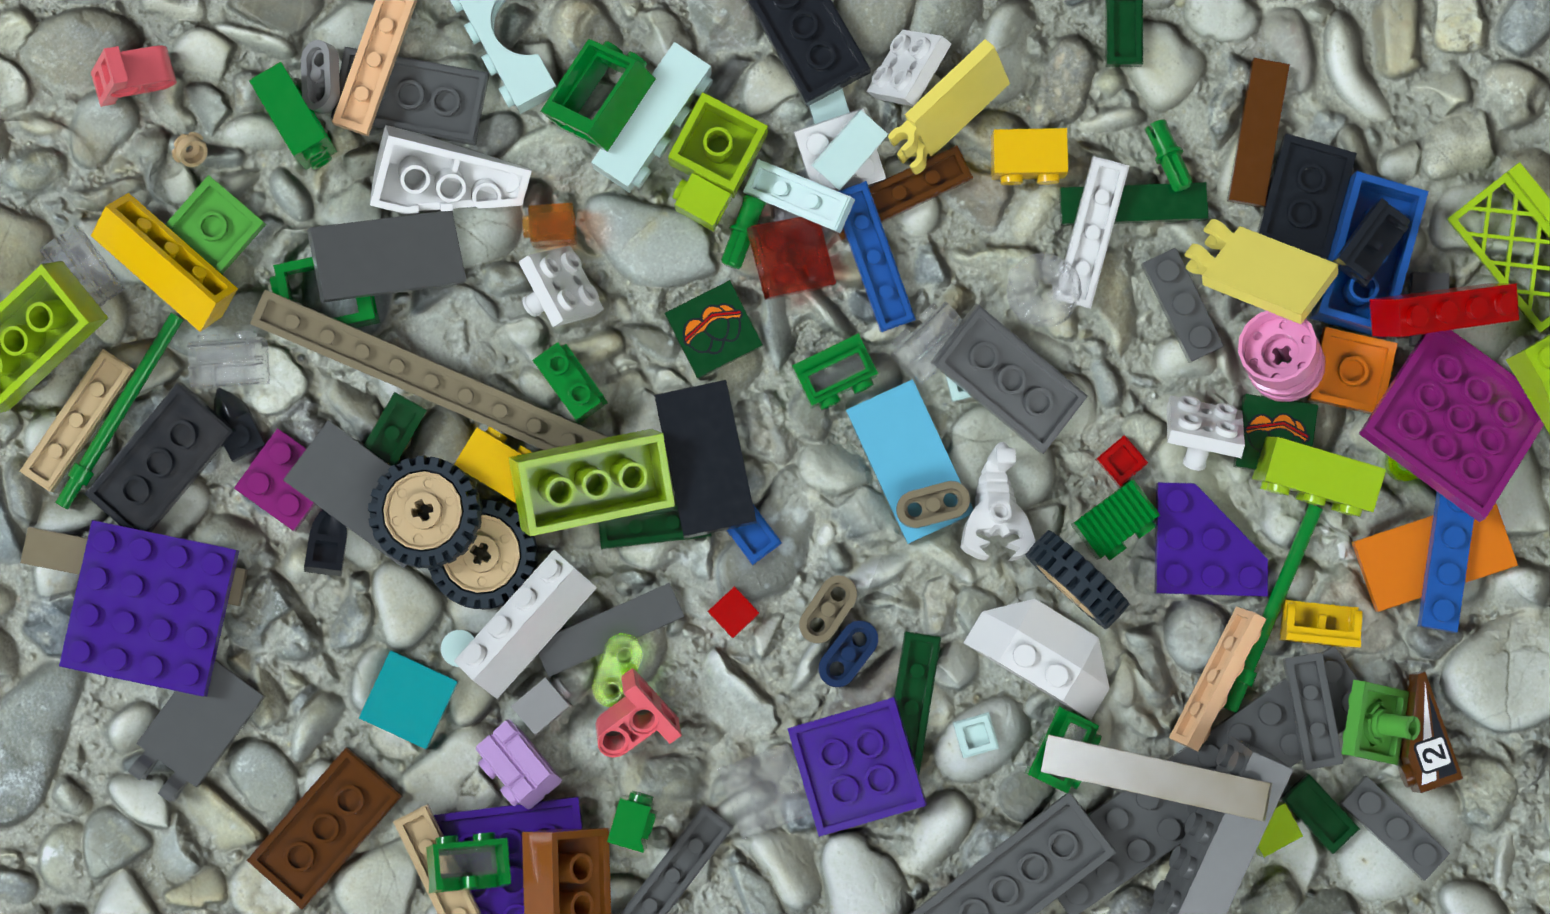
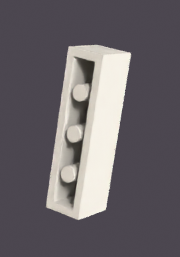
M553 550L459 654L454 662L475 683L498 699L597 587L557 551Z

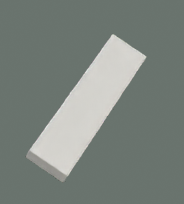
M1095 156L1092 157L1054 299L1091 309L1129 165Z

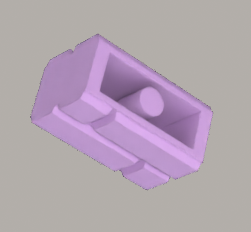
M510 719L505 720L493 731L492 735H488L476 746L477 752L482 757L478 764L491 779L498 776L504 784L500 791L513 806L519 803L528 810L532 809L562 781L560 776L519 726Z

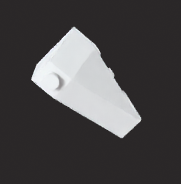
M385 125L376 159L370 206L403 214H416L419 211L429 210L453 211L456 208L469 207L482 209L521 206L532 170L420 133Z

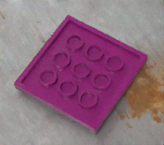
M1447 330L1423 334L1358 434L1471 517L1481 522L1488 516L1544 424L1513 374L1454 331Z

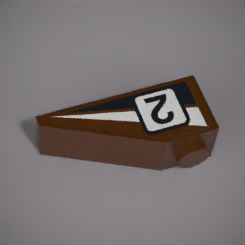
M1426 672L1409 674V697L1406 716H1415L1419 719L1420 732L1415 740L1402 738L1400 750L1402 766H1399V773L1406 788L1411 787L1412 792L1423 793L1461 780L1463 776Z

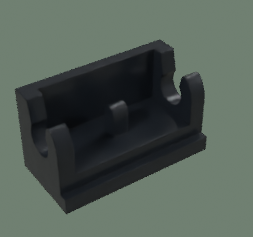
M1381 198L1371 207L1332 262L1338 264V269L1362 287H1366L1409 228L1410 220Z

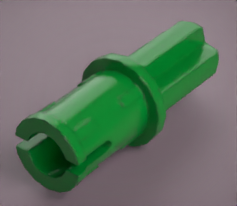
M1162 119L1151 123V127L1147 126L1144 130L1157 155L1155 158L1156 163L1162 165L1169 183L1175 192L1189 188L1192 178L1181 156L1183 149L1177 146L1167 121Z
M749 195L743 197V203L735 224L729 227L732 232L721 258V263L733 269H740L742 267L751 240L757 237V234L754 232L763 208L766 205L764 201Z

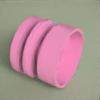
M1264 311L1253 317L1245 325L1239 336L1238 353L1242 365L1253 386L1263 396L1277 402H1292L1306 397L1318 387L1325 372V356L1312 324L1307 319L1302 324H1298L1269 311ZM1281 359L1284 361L1291 359V362L1288 364L1286 362L1278 363Z

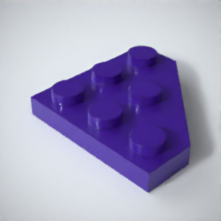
M1156 483V510L1160 515L1156 518L1154 594L1267 597L1268 559L1195 483Z

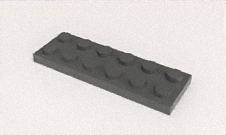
M1069 791L910 914H1037L1116 854V850Z

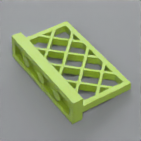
M1519 162L1446 220L1498 283H1509L1510 267L1531 269L1529 290L1517 289L1518 308L1538 333H1541L1550 326V315L1541 322L1533 313L1532 304L1534 295L1550 297L1549 292L1534 291L1536 271H1550V266L1537 265L1540 244L1550 245V198ZM1503 184L1513 194L1512 210L1491 208L1492 193ZM1486 198V207H1476L1478 203ZM1518 202L1526 211H1517ZM1468 211L1485 212L1482 233L1467 232L1458 219ZM1490 213L1511 215L1509 236L1488 234ZM1516 215L1532 217L1536 222L1535 239L1514 237ZM1541 230L1545 233L1549 240L1541 239ZM1472 237L1482 238L1481 248ZM1487 238L1508 241L1505 262L1490 260L1485 254ZM1513 241L1534 243L1532 265L1511 262ZM1495 265L1505 266L1504 276ZM1519 294L1528 295L1527 304Z

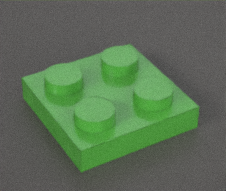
M208 175L165 225L223 275L267 224Z

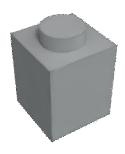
M545 677L514 703L511 708L534 735H538L572 706L567 700L571 693L558 678L552 682L548 677Z

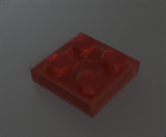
M802 217L754 225L747 229L765 300L829 288L836 284L821 225Z

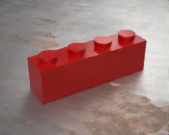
M1487 283L1370 299L1372 336L1405 337L1518 321L1517 283Z

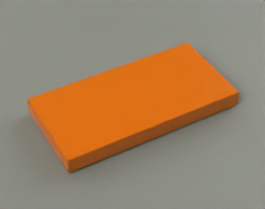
M1496 503L1486 519L1481 522L1474 519L1465 583L1518 566ZM1433 515L1351 542L1375 612L1421 598Z

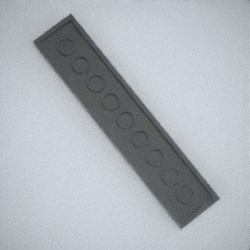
M1331 646L1323 651L1322 654L1337 732L1340 734L1346 728L1349 709L1348 699L1352 691L1353 680L1358 679L1336 647ZM1286 678L1239 709L1237 713L1232 714L1213 727L1208 739L1202 744L1198 752L1184 747L1167 760L1215 770L1217 767V754L1220 748L1227 744L1232 736L1271 753L1289 767L1301 761L1302 758ZM1122 790L1090 812L1088 815L1115 848L1116 854L1057 898L1067 914H1080L1181 844L1186 834V821L1192 812L1197 811L1198 807Z

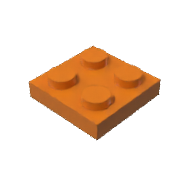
M1324 327L1322 329L1320 345L1325 356V372L1318 387L1308 394L1307 400L1371 414L1388 389L1398 343Z

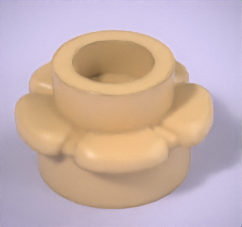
M190 132L189 134L178 136L174 141L175 148L172 150L173 159L178 163L182 162L187 167H196L203 163L207 157L208 150L206 143L202 141V135L197 132Z

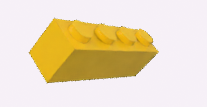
M130 193L105 206L91 234L92 238L199 332L222 318L238 290L235 285Z

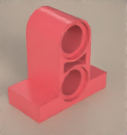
M163 45L120 52L119 46L104 48L91 71L100 107L113 105L121 97L164 90L177 83L167 47Z
M631 668L621 676L625 697L604 711L595 723L598 748L602 754L612 758L626 754L656 731L669 744L682 736L677 715L634 668ZM640 710H649V713L645 715L635 714ZM612 731L620 732V734L616 736L606 735L607 733Z

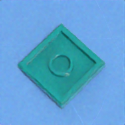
M390 650L359 719L419 747L428 749L459 681Z

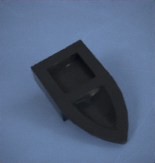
M218 388L213 408L221 418L236 430L224 445L231 461L236 462L262 449L266 442L247 406L229 391Z
M323 509L315 518L309 533L304 572L341 577L347 545V527Z

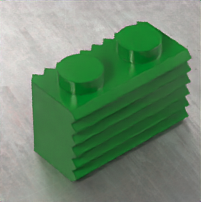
M1132 479L1074 521L1071 526L1097 560L1106 556L1110 561L1127 548L1123 542L1135 534L1140 539L1156 527L1153 520L1160 514L1136 481Z

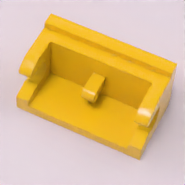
M1285 600L1282 606L1279 640L1361 648L1363 614L1359 607Z

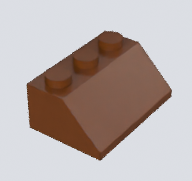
M609 828L551 829L522 832L524 914H611L609 843L607 842Z

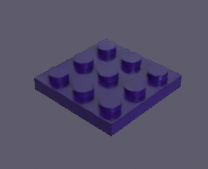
M896 697L787 728L819 837L927 806Z

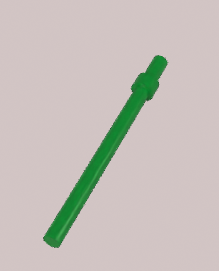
M170 313L79 464L75 462L69 471L68 476L70 478L55 501L56 504L68 510L82 486L89 484L95 474L92 472L94 466L173 339L183 319Z
M1312 504L1308 505L1262 614L1266 621L1262 627L1261 636L1252 646L1245 660L1244 669L1235 679L1228 694L1227 702L1223 707L1231 712H1238L1247 688H1252L1257 677L1255 669L1323 509Z

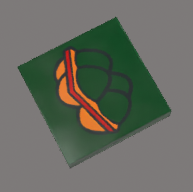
M730 280L664 313L697 379L763 347Z
M1243 395L1241 410L1243 414L1245 447L1241 458L1234 457L1233 467L1256 470L1265 437H1280L1313 447L1318 405L1297 401L1277 402L1265 396Z

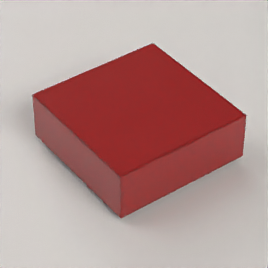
M1125 435L1095 459L1118 487H1121L1148 464L1147 460Z
M735 586L707 611L732 639L760 614Z

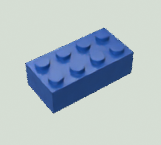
M1359 171L1350 177L1330 254L1326 260L1331 262L1334 260L1371 207L1381 198L1410 220L1409 228L1366 287H1362L1338 269L1337 277L1312 309L1310 319L1372 336L1370 299L1401 295L1429 191Z

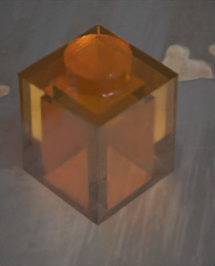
M573 203L528 206L529 216H522L524 238H530L533 248L577 245L575 208Z

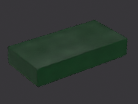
M1105 0V67H1142L1143 0Z
M1306 773L1280 797L1331 854H1334L1360 830L1309 773Z

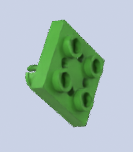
M1353 680L1352 691L1348 699L1349 709L1346 728L1342 737L1343 747L1341 754L1398 765L1402 738L1415 740L1420 732L1419 719L1415 716H1406L1409 691L1366 681Z

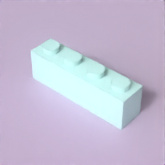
M674 42L652 73L656 80L609 151L606 152L600 149L592 160L593 169L629 193L634 186L640 188L651 173V169L648 166L655 156L661 158L670 146L672 139L669 138V135L676 126L682 128L692 112L689 106L695 97H700L702 92L706 94L713 82L709 78L712 74L711 66Z

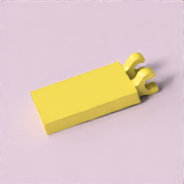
M986 39L904 114L907 120L900 127L890 132L888 138L894 147L901 140H908L900 148L897 156L903 164L909 158L917 157L909 165L915 175L925 169L927 154L933 157L1010 84L996 48Z
M1211 219L1204 228V232L1210 234L1205 240V245L1211 249L1221 250L1216 258L1198 244H1192L1185 253V257L1191 259L1186 265V269L1191 273L1201 274L1204 286L1298 324L1304 322L1338 275V264L1241 226L1233 233L1225 224L1216 219Z

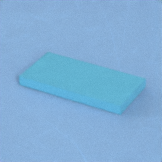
M913 379L846 409L850 422L907 544L970 516L974 510L971 503L966 512L960 517L921 528L906 527L897 517L896 506L899 499L905 493L947 481L961 483ZM946 494L943 501L947 507L956 506L957 498L955 495ZM912 503L908 506V513L912 517H917L921 514V507L917 503Z

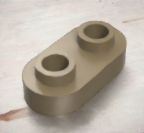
M947 481L909 491L899 499L896 506V514L903 525L914 529L955 519L963 515L970 504L969 492L965 486L956 481ZM946 494L955 495L957 498L956 506L947 507L943 501ZM912 503H917L921 507V514L917 517H912L908 513V506Z
M840 575L832 576L823 583L799 621L800 632L807 641L816 644L828 641L843 622L857 599L856 586L849 578ZM836 587H840L845 591V598L840 602L833 600L831 597V592ZM814 618H820L824 621L825 627L823 631L814 632L811 629L810 623Z

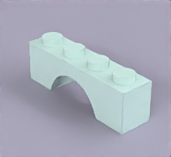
M450 0L457 13L462 10L465 12L469 22L464 27L473 44L482 43L487 54L481 56L490 75L493 76L498 73L504 86L498 89L508 108L515 105L519 113L522 114L548 100L556 85L539 54L521 55L514 53L500 44L495 37V19L499 9L506 0Z

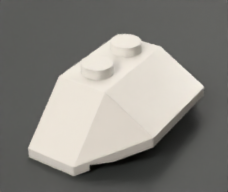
M1036 599L982 611L963 642L1088 720L1092 719L1110 689L1099 637Z

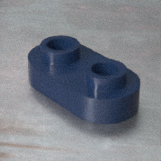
M854 621L844 628L819 662V675L825 684L831 687H843L853 680L877 648L878 633L876 629L866 621ZM857 632H861L866 636V643L862 647L854 645L852 641L853 635ZM837 661L843 664L844 672L840 676L831 674L830 665L833 662Z

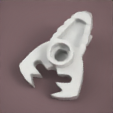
M999 442L995 446L981 471L976 489L975 508L967 519L960 548L965 553L985 561L989 556L982 548L987 547L991 542L978 537L976 533L989 538L1001 535L1002 538L1012 534L1018 535L1020 539L1012 541L1006 546V548L1016 551L1009 561L1018 560L1026 556L1025 554L1035 543L1029 520L1024 511L1016 504L1014 490L1011 487V482L1006 472L1016 463L1015 448H1009L1005 442Z

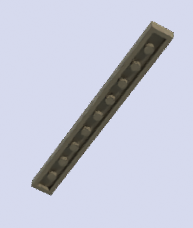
M266 289L250 322L251 325L543 450L608 437Z

